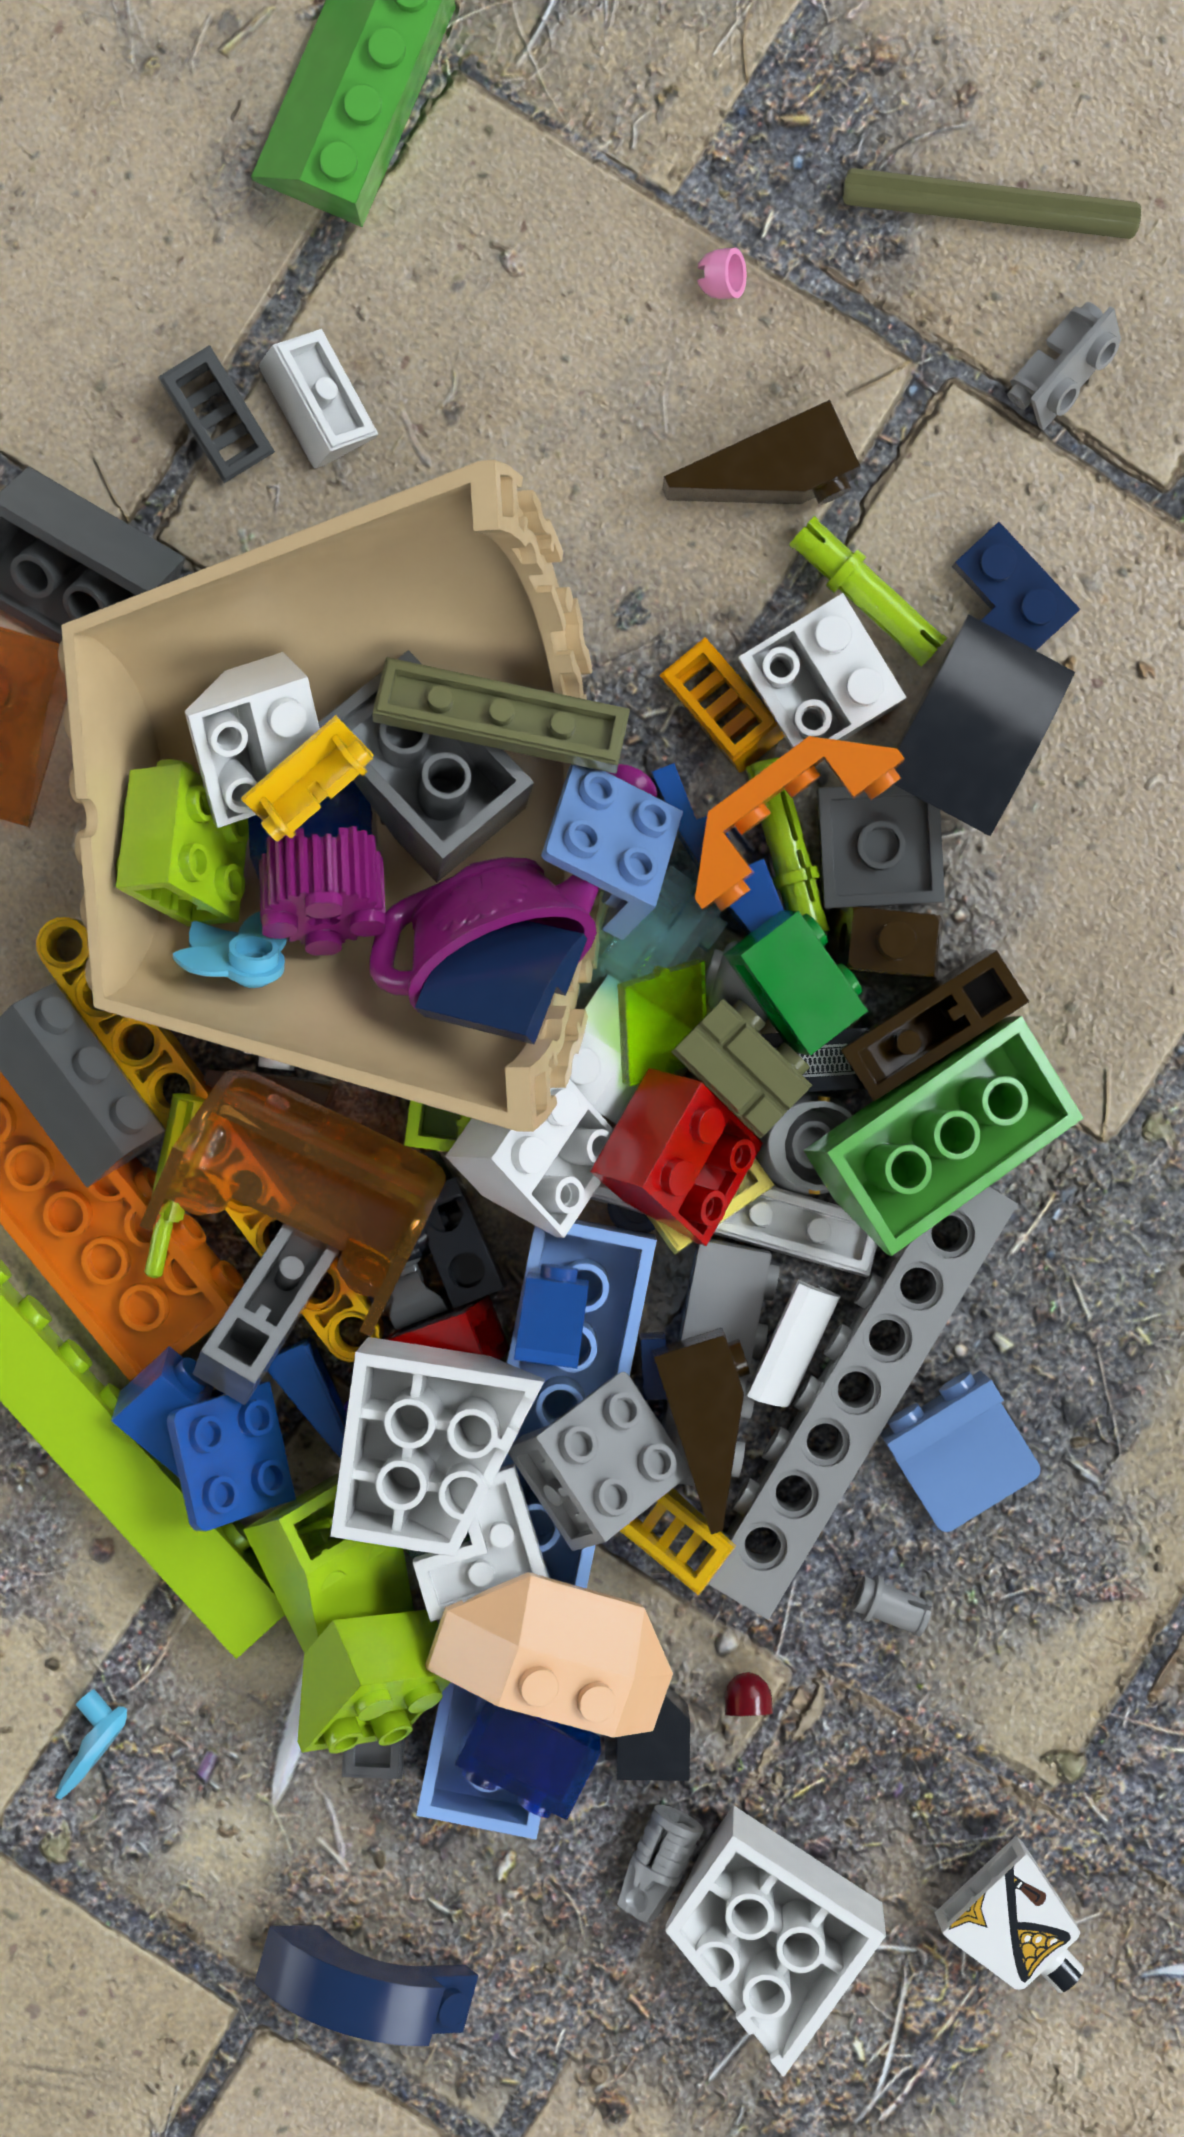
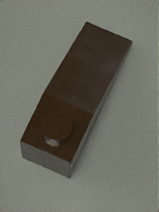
M828 400L664 476L662 490L666 499L670 501L803 504L816 498L818 504L823 505L843 496L852 489L849 482L855 479L860 464L831 401Z
M985 949L935 981L840 1050L872 1100L876 1101L1030 1001L998 951Z
M723 1328L653 1349L654 1359L711 1534L723 1531L744 1398L739 1378L750 1374L740 1340L736 1339L727 1342Z

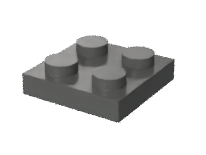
M892 785L873 800H870L865 792L853 799L844 786L823 787L816 790L823 909L945 902L940 809L895 785Z

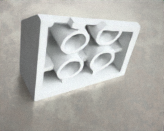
M368 1337L355 1352L330 1537L455 1557L545 1379L491 1356Z
M734 1805L701 1850L665 1928L666 1933L709 1986L716 1987L734 2009L736 2019L749 2035L754 2034L768 2051L770 2061L783 2077L886 1937L883 1904L881 1901Z

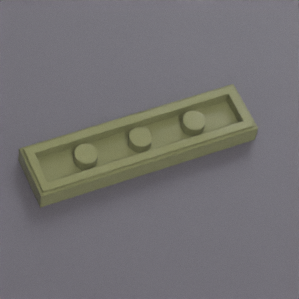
M386 657L372 716L375 723L617 774L630 709Z

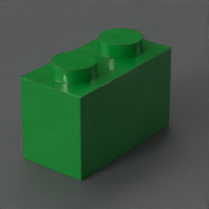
M779 911L723 955L784 1042L796 1053L811 1056L868 1012V1010L858 997L862 993V987L857 978L844 964L839 963L836 965L824 948V945L828 943V939L816 920L806 913L802 916L799 911Z

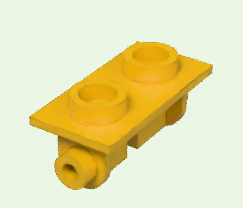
M335 715L243 795L241 800L263 820L261 822L262 826L275 841H280L285 835L292 839L296 835L295 830L322 808L319 803L327 796L332 799L359 774L364 776L368 772L365 766L373 760L374 754Z

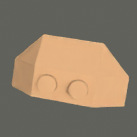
M530 1572L489 1588L465 1602L461 1600L445 1607L425 1663L428 1671L498 1707L613 1738L654 1730L673 1675L642 1604Z

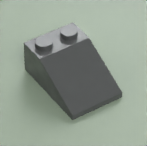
M409 650L398 658V660L421 664ZM380 672L319 721V728L337 715L374 754L373 760L365 766L368 772L364 776L359 774L353 781L393 837L429 876L438 883L526 808L534 782L502 749L373 722L372 713L382 672Z

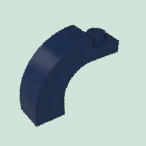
M319 1925L269 1926L254 1984L285 2009L324 2028L384 2044L429 2046L432 2034L463 2033L479 1975L466 1965L406 1966L379 1961L349 1949Z

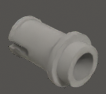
M875 1575L873 1579L865 1576L860 1579L853 1595L851 1609L860 1613V1618L863 1621L869 1622L874 1618L920 1637L929 1622L931 1611L928 1610L932 1608L933 1603L932 1600L927 1598L923 1599L884 1584V1577Z

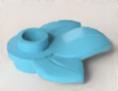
M260 911L248 917L239 928V932L227 931L202 922L193 921L189 931L190 948L174 952L173 960L190 973L206 977H228L241 986L260 988L282 976L285 968V958L281 951L287 943V938L274 939L264 936L262 933Z

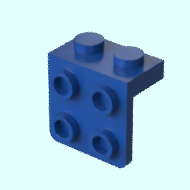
M270 1381L260 1382L246 1405L241 1404L220 1390L214 1389L213 1398L170 1412L167 1418V1425L188 1520L192 1529L195 1531H209L296 1500Z

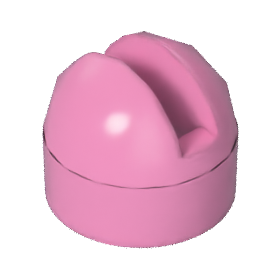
M724 248L705 254L697 267L700 270H704L705 278L697 280L699 287L711 298H739L745 290L747 278L746 264L741 251L738 248Z

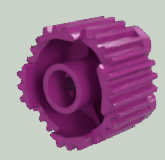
M352 826L349 828H339L338 837H332L331 834H326L324 837L312 834L311 838L304 837V828H297L295 830L296 835L292 839L287 835L278 842L270 836L267 838V853H263L262 859L259 860L260 915L264 936L274 939L288 938L289 942L299 940L301 944H305V951L307 953L319 956L339 953L342 950V943H345L347 939L355 941L358 940V936L371 937L385 932L384 865L380 851H376L374 835H367L365 830L357 831V827Z

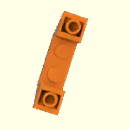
M808 736L709 810L695 900L701 909H707L715 903L722 912L751 890L744 880L754 874V871L726 835L728 831L736 827L739 833L743 835L771 814L765 805L783 790H786L790 797L793 798L820 778L821 774L816 769V766L824 760L853 799L865 792L870 800H873L901 779L895 770L905 760L897 748Z

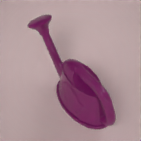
M618 764L617 774L607 772L657 797L656 786L650 777L641 770L629 765ZM500 857L471 863L455 876L405 897L386 911L385 932L374 936L369 958L370 976L381 990L397 996H409L410 1004L415 1008L429 974L447 956L486 933L525 920L583 933L588 939L580 957V962L592 947L597 934L595 921L589 914L599 887L573 874L564 882L554 885L544 875L542 867L535 860L528 858ZM412 922L414 930L413 967L410 971H399L394 968L401 931Z

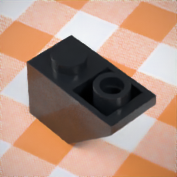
M670 1686L668 1687L653 1731L614 1738L605 1735V1760H616L617 1780L690 1781L688 1704Z

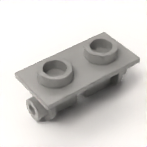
M1086 302L1081 308L1073 307L1066 318L1046 340L1048 347L1058 352L1060 356L1054 360L1038 349L1011 379L1012 389L1007 393L1008 398L1013 404L1023 410L1029 404H1032L1038 427L1044 431L1057 415L1062 416L1068 412L1077 400L1083 384L1096 369H1104L1116 355L1121 336L1115 309L1110 306L1103 314L1091 302Z

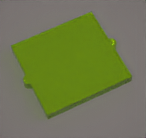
M700 959L687 961L669 968L657 965L654 967L653 973L617 984L623 1084L630 1087L641 1083L649 1068L674 1074V1071L686 1067L671 1051L707 1015L705 961Z

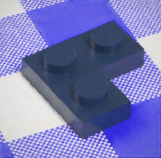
M1000 522L995 524L952 565V568L991 609L980 621L1034 650L1039 649L1081 610Z

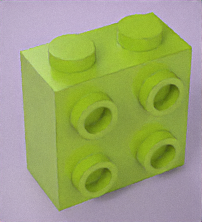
M166 759L158 761L156 767L130 770L127 797L124 801L121 849L116 864V888L188 927L191 926L193 921L202 922L207 925L239 922L241 898L245 891L244 867L247 840L251 835L250 817L217 828L213 822L202 776L194 772L193 766L187 762Z

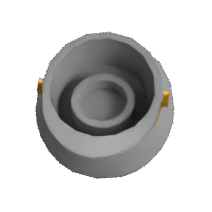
M806 1092L763 1137H757L763 1143L757 1158L771 1181L784 1190L810 1196L829 1193L803 1150L853 1116V1111L837 1098L820 1092Z

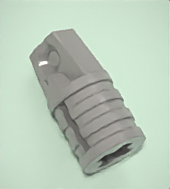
M655 1805L651 1819L645 1826L644 1834L639 1839L637 1850L634 1851L630 1859L617 1905L644 1923L654 1921L681 1881L682 1873L686 1870L689 1863V1857L693 1855L696 1842L704 1831L701 1824L691 1816L673 1807Z

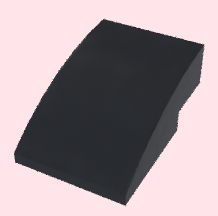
M968 614L896 747L905 760L895 768L901 779L894 785L991 836L1044 738L1075 672Z

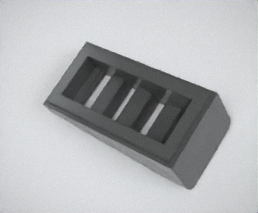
M210 345L158 377L159 382L223 483L228 482L275 452ZM209 370L215 381L185 398L180 388ZM222 391L228 402L198 419L193 409ZM235 412L241 423L211 440L206 430ZM248 433L254 444L229 460L224 461L219 451Z

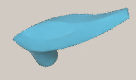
M95 1689L88 1692L76 1703L78 1709L94 1728L84 1737L77 1756L66 1770L55 1794L57 1799L65 1797L81 1782L125 1725L127 1708L119 1706L112 1711Z

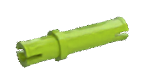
M816 516L790 542L789 546L799 552L829 580L825 585L833 593L839 589L911 655L920 667L947 640L948 637L935 629L863 562L866 556L859 549L853 553L821 524Z
M780 757L763 760L747 766L745 769L749 780ZM783 790L765 804L771 814L761 821L776 875L772 878L776 891L780 890L786 911H799L802 916L805 913L809 914L816 920L824 932H829L830 928L822 908L816 880L820 878L818 867L811 865L794 800L786 790Z

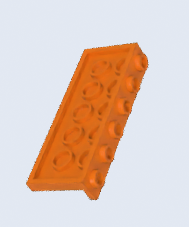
M0 1071V1224L131 1382L167 1347L170 1346L179 1355H182L215 1328L240 1292L244 1281L234 1266L225 1260L220 1261L207 1245L206 1235L200 1224L188 1214H184L183 1220H180L179 1223H173L162 1276L159 1278L148 1277L144 1270L156 1219L148 1216V1210L156 1172L148 1167H143L139 1160L134 1158L96 1183L86 1187Z

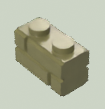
M721 999L673 1048L671 1053L757 1137L761 1138L810 1089L812 1084L802 1076L810 1066L785 1042L775 1049L758 1032L766 1023L741 999L733 1006L724 999Z

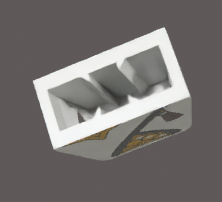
M1017 1836L1006 1844L934 1912L942 1933L951 1942L1016 1990L1025 1989L1041 1974L1058 1993H1063L1072 1988L1083 1974L1084 1967L1067 1950L1078 1939L1081 1932L1068 1909L1024 1843Z

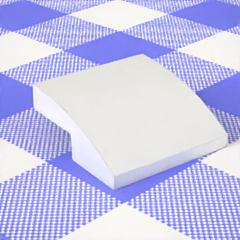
M801 1280L797 1281L747 1389L748 1397L774 1406L788 1407L791 1405L840 1299V1295L821 1286L816 1288Z

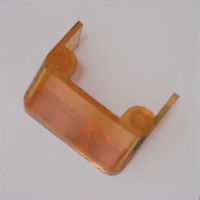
M230 1070L221 1076L172 1147L140 1226L152 1231L171 1201L178 1203L184 1210L195 1215L222 1212L232 1198L343 1251L338 1260L337 1269L346 1285L358 1294L375 1298L359 1330L371 1337L445 1184L446 1176L443 1169L434 1160L418 1151L404 1146L256 1073L246 1070Z

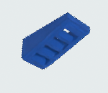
M308 1337L281 1349L269 1367L268 1373L331 1449L341 1458L347 1413L344 1410L342 1399L315 1339Z

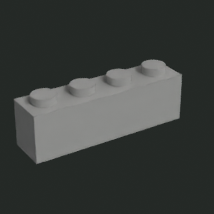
M712 1238L707 1246L696 1243L678 1341L723 1328L727 1342L736 1339L740 1340L749 1370L752 1359L761 1360L768 1334V1325L759 1323L763 1300H774L780 1266L770 1264L772 1256L768 1249ZM748 1375L739 1378L744 1392L741 1418L750 1419L755 1400L747 1396V1389L751 1382H747ZM666 1399L661 1425L688 1465L668 1399ZM737 1441L731 1477L739 1478L745 1453V1442ZM691 1471L689 1476L679 1484L695 1487Z

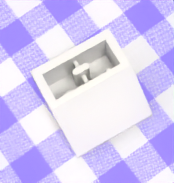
M843 593L738 657L739 662L792 748L808 736L843 741L899 707L907 698Z
M284 652L225 670L184 711L215 826L220 828L255 816L256 814L241 800V797L320 729L308 677Z
M570 1079L566 1088H550V1093L556 1096L558 1104L547 1120L534 1132H517L472 1118L446 1155V1158L483 1197L557 1238H565L601 1183L590 1171L614 1130Z

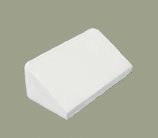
M322 329L271 346L259 364L260 371L314 468L327 465L376 438L378 432Z

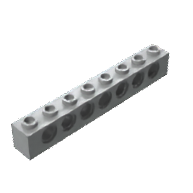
M987 1187L948 1215L955 1216L961 1227L960 1237L954 1245L947 1248L937 1247L932 1240V1228H930L895 1253L880 1276L874 1272L868 1276L854 1302L861 1307L850 1327L844 1324L839 1325L824 1350V1355L829 1357L830 1360L820 1377L817 1379L810 1375L800 1388L793 1402V1406L799 1409V1412L788 1430L781 1426L778 1427L765 1447L762 1458L769 1462L757 1482L748 1478L736 1495L731 1509L736 1511L737 1515L727 1532L721 1531L736 1547L708 1585L769 1620L1018 1203L993 1188ZM913 1268L926 1269L930 1276L928 1291L916 1299L905 1298L900 1289L903 1275ZM887 1319L897 1322L900 1334L894 1346L886 1350H878L871 1347L869 1334L877 1322ZM855 1371L866 1374L869 1379V1387L862 1398L855 1401H847L839 1397L838 1385L843 1376ZM827 1423L838 1428V1440L830 1450L817 1452L807 1446V1436L816 1425ZM797 1475L807 1480V1492L799 1501L787 1503L777 1498L776 1488L783 1478ZM766 1527L772 1529L777 1534L775 1546L770 1551L762 1554L749 1551L745 1547L747 1535L756 1528ZM709 1543L702 1553L700 1559L702 1562L713 1548Z

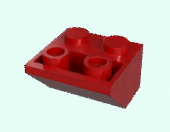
M649 1068L590 1172L625 1203L685 1235L697 1244L707 1246L763 1143L701 1081Z

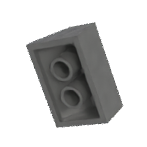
M29 466L0 491V609L59 644L62 641V624L167 584L180 577L185 561L184 556Z
M54 982L12 1004L0 1016V1071L86 1187L96 1183L164 1140L166 1129L60 985Z

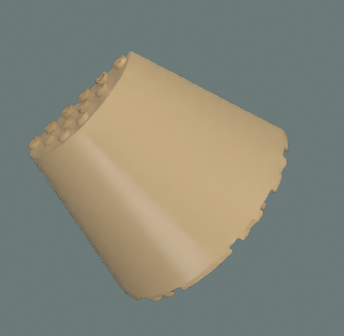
M497 460L477 461L61 625L62 641L59 645L58 659L60 668L66 676L68 705L64 711V727L68 737L71 739L73 758L69 788L73 800L77 804H83L86 812V829L79 830L76 835L75 855L78 863L82 866L84 895L80 903V916L83 925L87 928L89 946L85 976L87 984L93 993L94 1008L517 1132H534L547 1120L558 1104L556 1096L551 1095L550 1088H566L572 1074L574 1055L579 1054L588 1020L586 1009L575 1008L580 983H590L592 969H597L600 946L599 923L603 913V891H598L589 914L595 921L597 932L592 947L578 963L566 996L554 993L535 1044H530L424 1017L410 1004L409 996H397L381 990L370 976L369 958L374 936H358V940L355 941L347 939L345 943H342V950L339 953L319 956L307 953L305 951V944H301V941L289 942L287 938V943L281 951L285 958V968L282 976L260 988L241 986L228 977H206L190 973L173 960L174 952L190 948V927L116 888V864L121 849L124 801L127 797L130 770L156 767V763L160 760L173 759L191 764L194 772L201 775L184 711L225 670L284 652L308 677L318 722L382 672L386 657L398 659L408 650L422 665L587 700L586 694L583 691L581 674H591L592 665L589 649L584 641L583 619L578 598H573L570 587H559L552 562H562L563 550L550 519H545L543 516L541 502L534 490L517 491V488L522 487L523 476L511 466ZM504 750L534 782L526 808L439 882L455 876L471 863L500 857L535 860L544 870V875L554 885L568 879L572 875L571 873L545 861L541 854L571 764ZM351 781L332 799L327 796L319 803L322 808L299 827L304 828V837L311 838L312 834H317L319 837H324L326 834L338 837L339 828H349L352 826L357 827V831L365 830L367 835H374L376 851H380L381 857H383L386 911L405 897L437 884L398 843L386 825L381 824L380 817L354 781ZM257 815L250 817L251 835L247 840L244 867L245 891L241 898L239 922L211 924L210 926L239 932L243 922L254 913L260 911L259 860L262 859L263 853H267V838L270 835L261 824L263 820ZM412 922L401 931L394 960V968L399 971H410L413 967L414 930Z

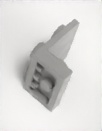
M626 1372L613 1376L550 1425L522 1435L513 1442L508 1452L572 1551L605 1543L690 1474L689 1466Z

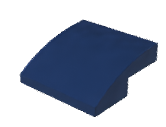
M527 920L486 933L447 956L431 971L422 988L415 1008L427 1018L535 1044L554 993L566 996L588 938L583 933Z

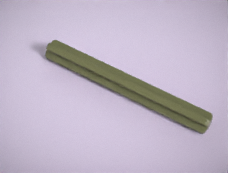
M851 168L847 171L843 187V202L851 206L1117 238H1133L1138 232L1141 222V205L1133 201Z

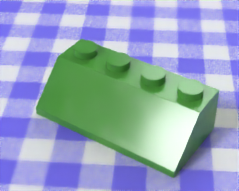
M326 0L252 173V180L363 227L456 8L455 0Z
M1011 1016L1005 1017L876 1101L871 1102L803 1151L835 1202L887 1255L893 1256L1084 1119L1023 1017Z

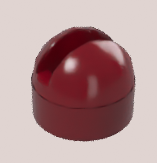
M745 1672L736 1675L729 1682L724 1695L725 1715L761 1716L773 1714L771 1689H769L768 1684L759 1675Z

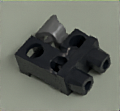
M432 1150L406 1161L418 1192L399 1200L395 1196L386 1170L354 1181L357 1203L361 1211V1215L354 1218L360 1234H362L374 1272L377 1275L383 1273L390 1276V1284L394 1296L390 1318L396 1330L450 1309L449 1302L445 1296L438 1295L423 1283L424 1276L418 1262L427 1255L432 1254L453 1308L504 1289L507 1286L480 1227L460 1176L452 1177L449 1167L437 1150Z

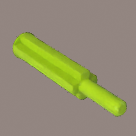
M174 1093L172 1095V1103L148 1210V1216L156 1218L144 1270L145 1274L151 1278L162 1276L173 1223H179L180 1220H183L209 1103L208 1100L193 1094Z

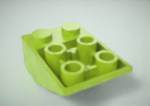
M339 1473L334 1474L296 1497V1500L284 1504L243 1529L304 1654L333 1620L414 1611L403 1548L330 1537Z

